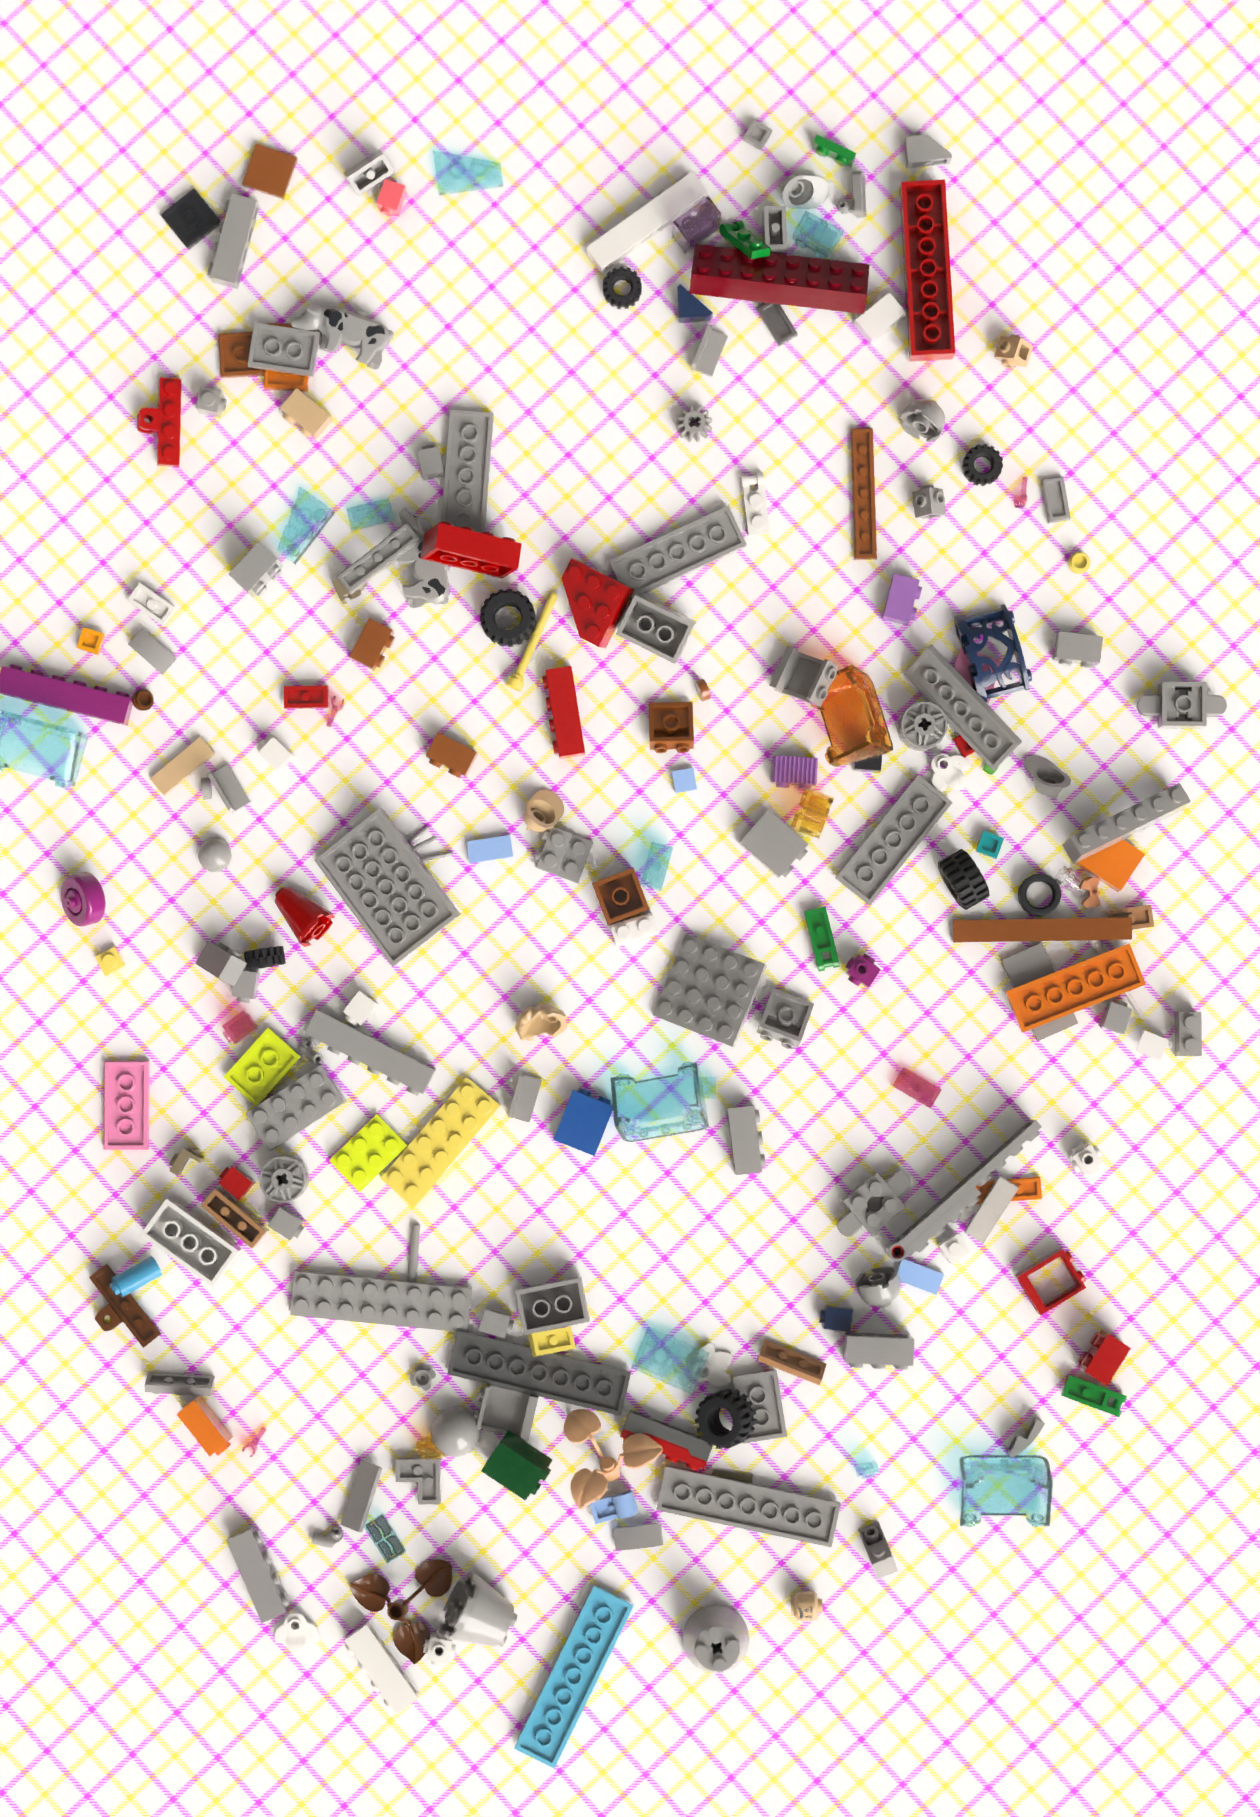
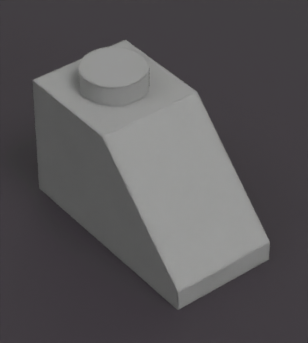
M915 132L905 137L906 169L950 164L952 153L928 134L922 135L920 132Z

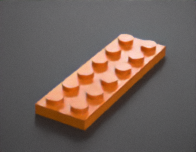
M1130 943L1005 991L1019 1029L1023 1033L1144 986L1146 983Z

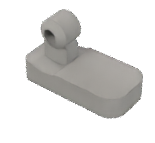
M855 171L852 173L854 199L848 201L840 200L837 203V209L842 214L854 212L857 218H864L867 216L865 175L862 171Z

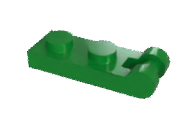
M734 221L733 224L728 222L720 224L719 231L721 236L750 259L770 256L771 247L751 233L750 230L746 229L743 221Z
M826 906L804 911L818 972L825 971V968L832 966L833 968L840 967ZM829 951L831 958L822 959L821 953Z
M1070 1374L1067 1376L1061 1393L1063 1397L1120 1417L1122 1403L1127 1398L1124 1394ZM1109 1397L1114 1398L1112 1407L1107 1405Z

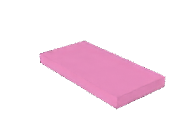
M104 1061L103 1150H149L150 1061Z

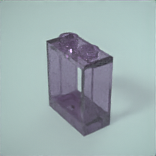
M707 196L673 221L672 237L686 254L695 247V244H700L719 230L722 213L710 197ZM696 212V215L692 216L691 213Z

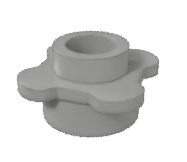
M417 1365L415 1367L416 1372L414 1377L410 1379V1383L427 1391L431 1388L430 1383L435 1378L436 1373L432 1369H425L423 1365Z

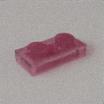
M902 1067L892 1085L930 1109L942 1090L905 1067Z

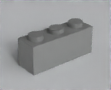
M754 1105L727 1108L735 1175L762 1172V1167H766L765 1155L760 1154L759 1145H763L762 1131L757 1132L756 1124L760 1123L759 1109L755 1110Z

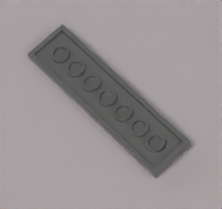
M458 1330L447 1374L621 1416L631 1371L557 1353L532 1357L531 1347Z

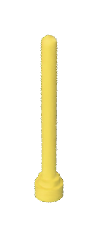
M551 592L516 672L515 674L512 673L511 677L509 676L505 685L513 690L521 692L525 684L523 682V675L558 598L557 593Z

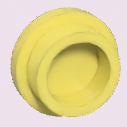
M1075 552L1068 560L1069 569L1076 574L1085 573L1091 563L1089 556L1083 552Z

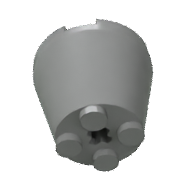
M467 1572L465 1576L467 1578L463 1582L458 1581L448 1597L443 1609L445 1611V1621L439 1626L440 1634L451 1640L502 1647L507 1640V1632L510 1626H514L518 1617L514 1613V1606L478 1575Z
M719 1604L701 1607L685 1623L682 1634L685 1654L695 1667L704 1672L719 1674L734 1669L743 1661L749 1648L750 1638L747 1625L742 1616L728 1606ZM719 1642L721 1643V1645H714V1646L711 1645L712 1643H714V1644H718Z

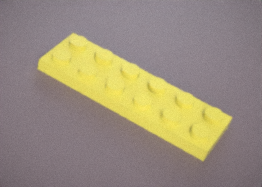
M466 1077L381 1177V1180L415 1207L501 1105Z

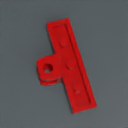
M159 377L158 408H142L137 414V431L144 434H157V466H180L182 379Z

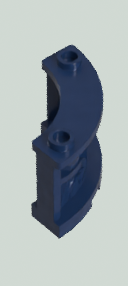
M1005 604L1000 605L1001 608L968 617H963L962 614L953 616L956 636L964 655H967L969 663L972 664L968 666L972 688L985 702H988L987 699L1021 690H1030L1029 682L1032 681L1031 671L1029 668L1026 669L1023 652L1014 626V614L1012 610L1008 611ZM1002 620L1003 626H996L995 622ZM988 623H992L991 629L987 628ZM980 635H983L982 643L976 644L973 641L974 638L980 640ZM988 636L995 638L1007 647V652L999 667L991 659L977 656V653L986 646ZM1013 655H1015L1016 662H1011ZM982 665H989L992 668L993 673L991 674L990 668L987 672H984L982 670ZM1016 671L1019 676V682L1005 685L1002 674L1004 673L1007 679L1012 680L1010 672ZM998 681L1000 687L986 690V688Z

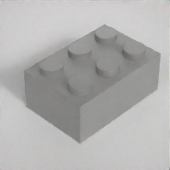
M636 593L616 635L676 664L697 621L640 593Z
M582 1276L515 1290L524 1335L590 1322Z
M844 1332L843 1360L852 1368H863V1364H870L875 1369H885L886 1365H893L894 1369L908 1370V1366H914L915 1339L911 1335Z

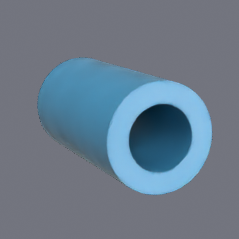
M150 1256L112 1277L110 1287L115 1295L119 1294L121 1297H124L162 1276V1272L156 1260Z

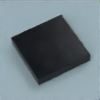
M195 188L160 215L188 250L220 226L221 220Z

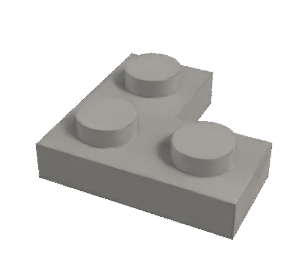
M441 1458L395 1459V1482H418V1505L441 1504Z

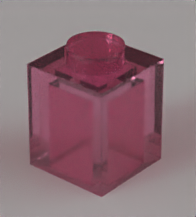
M243 1010L222 1025L225 1030L222 1034L229 1043L233 1041L234 1044H239L259 1028L248 1012Z

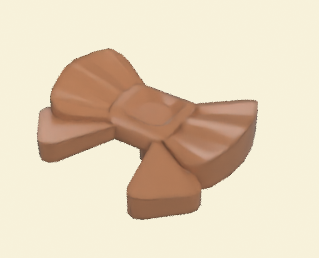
M1088 877L1082 880L1078 886L1079 889L1088 890V897L1081 902L1086 908H1095L1100 905L1098 898L1100 891L1097 888L1099 878Z

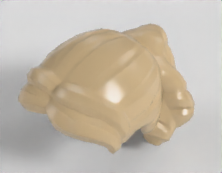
M538 1004L525 1007L518 1014L515 1030L520 1040L532 1041L535 1036L545 1033L557 1037L567 1029L568 1024L563 1010L549 1004Z

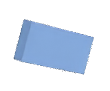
M510 835L466 842L470 864L513 857Z
M906 1259L901 1260L897 1270L901 1282L937 1295L944 1274Z

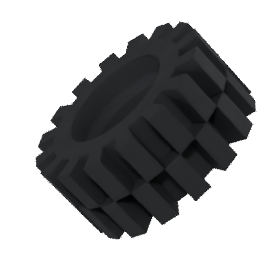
M620 266V269L615 267L612 269V272L609 271L607 276L604 277L603 295L606 302H609L613 308L616 306L620 310L621 307L629 309V306L633 307L635 302L640 300V295L642 294L640 276H637V272L635 270L631 271L629 267L627 269H624V266ZM620 280L627 281L631 286L630 292L624 296L616 294L614 291L616 282Z
M978 444L974 448L972 447L963 459L962 470H964V476H967L970 483L971 481L974 482L976 486L978 484H981V486L992 484L1002 472L1003 458L1002 456L1000 457L999 450H994L995 447L992 445L989 447L987 446L988 444H983L982 446ZM977 458H987L991 463V469L986 473L978 472L974 466Z
M283 946L244 952L245 962L247 963L246 970L286 964Z

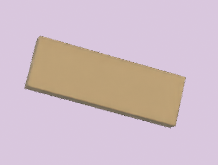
M200 736L154 774L150 780L166 796L215 755V753Z

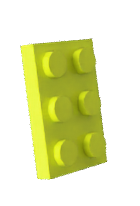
M268 1027L225 1074L224 1078L251 1103L258 1106L300 1060L301 1056Z
M376 1114L329 1161L361 1192L408 1145Z

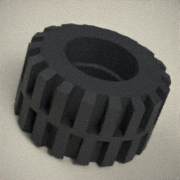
M500 589L498 593L493 592L490 594L489 599H485L483 607L481 606L480 622L485 635L493 643L496 642L499 646L503 647L504 645L513 647L515 644H522V641L530 638L529 635L533 633L534 625H536L532 602L518 590L515 592L513 589H508L507 591ZM505 606L515 607L521 614L519 625L511 630L501 629L495 622L496 613Z
M963 849L938 862V869L945 885L955 901L963 909L967 910L990 896L988 885L971 856Z
M732 1389L720 1390L706 1396L699 1403L698 1406L700 1408L696 1409L695 1412L698 1415V1418H695V1424L699 1425L696 1429L698 1433H702V1440H708V1445L711 1447L716 1445V1449H729L748 1440L751 1437L750 1434L754 1433L755 1428L753 1425L757 1424V1419L754 1418L756 1410L751 1408L753 1405L752 1401L748 1402L746 1400L748 1396L745 1394L740 1395V1391H732ZM721 1408L726 1409L732 1417L733 1425L731 1430L725 1428L720 1421L719 1412Z

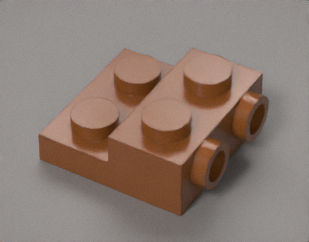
M693 702L649 703L650 750L661 754L666 753L667 749H676L679 753H686L690 749H694Z

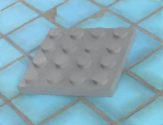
M685 933L653 1016L735 1047L767 965Z

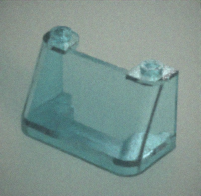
M0 710V771L4 772V768L13 769L55 781L54 786L67 789L68 785L75 787L89 736L74 729Z
M697 1062L683 1063L677 1069L678 1074L640 1081H636L629 1074L625 1073L610 1078L614 1126L622 1140L637 1142L700 1131L709 1127L701 1074Z
M965 1455L959 1460L960 1526L974 1527L981 1522L982 1515L1026 1516L1027 1522L1034 1527L1050 1526L1053 1479L1048 1459L1039 1455H1016L1014 1457L1009 1455Z

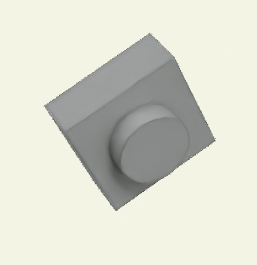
M753 119L743 137V141L762 151L773 129Z

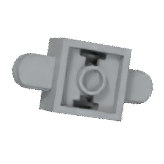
M1162 681L1158 684V695L1142 696L1137 701L1136 707L1142 716H1158V729H1203L1207 726V717H1218L1226 711L1227 702L1223 696L1207 695V682Z
M895 1171L886 1180H883L877 1172H874L842 1199V1202L849 1211L839 1218L837 1222L838 1231L842 1235L850 1237L864 1227L873 1236L906 1208L898 1197L910 1188L911 1179L909 1175L902 1171Z

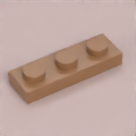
M766 1339L762 1343L757 1359L759 1362L820 1385L827 1365Z

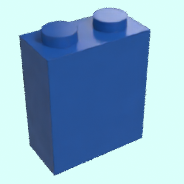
M578 1088V1091H572L553 1140L595 1156L614 1106L610 1105L612 1100L602 1096L595 1099L590 1097L591 1092Z

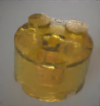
M810 788L808 791L804 790L799 802L802 810H796L791 826L795 827V831L819 839L834 797Z

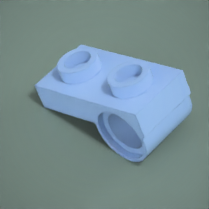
M633 1490L603 1497L590 1503L595 1524L617 1518L631 1517L638 1513Z

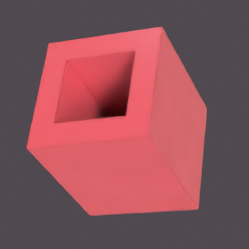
M384 179L376 202L380 213L389 217L393 215L399 216L407 194L406 186Z

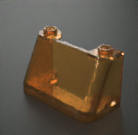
M852 664L837 671V675L832 681L827 697L821 707L810 704L821 711L831 746L826 748L825 758L827 762L834 767H839L885 755L893 751V743L875 686L869 675Z

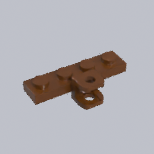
M105 1264L89 1277L109 1303L96 1314L95 1321L105 1332L115 1329L124 1322L144 1348L160 1336L161 1332L131 1293L124 1297L113 1293L110 1283H112L111 1278L116 1276V1274L108 1264ZM106 1315L110 1316L111 1318L109 1324H106L104 1322V1317Z

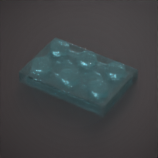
M648 1326L631 1368L692 1395L697 1387L710 1352Z

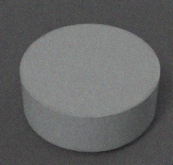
M209 777L201 778L203 800L212 798V785Z

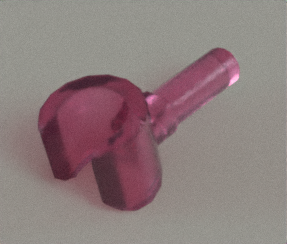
M1027 477L1022 479L1021 495H1014L1015 508L1026 506L1028 499L1026 494Z
M336 696L332 697V710L326 726H332L336 714L344 708V699L341 705L336 706L334 705Z
M262 1426L255 1438L245 1444L242 1452L247 1447H251L253 1453L250 1457H252L257 1452V1444L267 1429Z

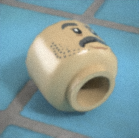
M799 1591L795 1593L794 1597H791V1616L795 1615L798 1621H815L818 1619L819 1613L823 1612V1600L818 1599L815 1591Z

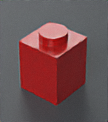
M232 1166L231 1168L226 1167L219 1176L221 1181L218 1184L237 1200H242L256 1182L238 1167Z

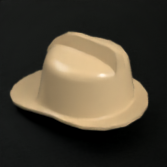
M546 789L539 790L527 802L523 813V820L527 825L525 830L529 831L532 829L536 832H543L555 826L564 814V804L556 793Z

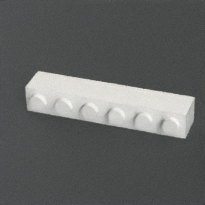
M693 171L688 175L687 173L680 175L674 185L671 187L669 185L665 186L653 200L651 198L647 199L635 213L634 211L629 212L623 217L621 223L618 225L612 224L605 230L606 233L600 238L596 236L588 242L586 247L587 255L601 274L708 198V191Z

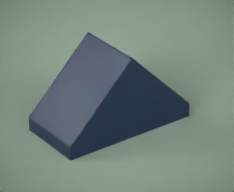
M681 284L677 287L679 323L706 322L713 318V312L693 294H689L685 287Z

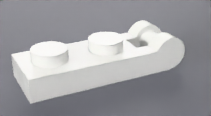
M762 472L756 473L755 476L741 475L748 537L770 534L764 474ZM757 484L758 490L750 491L749 485Z

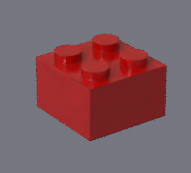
M1101 1330L1100 1333L1096 1332L1090 1341L1092 1345L1088 1352L1084 1351L1078 1360L1080 1363L1078 1368L1108 1386L1131 1348L1109 1333Z

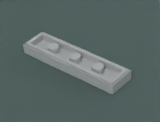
M406 522L337 575V577L348 592L353 594L421 540Z

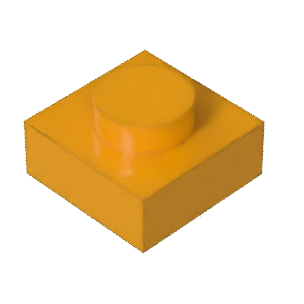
M83 627L76 648L99 655L105 634Z

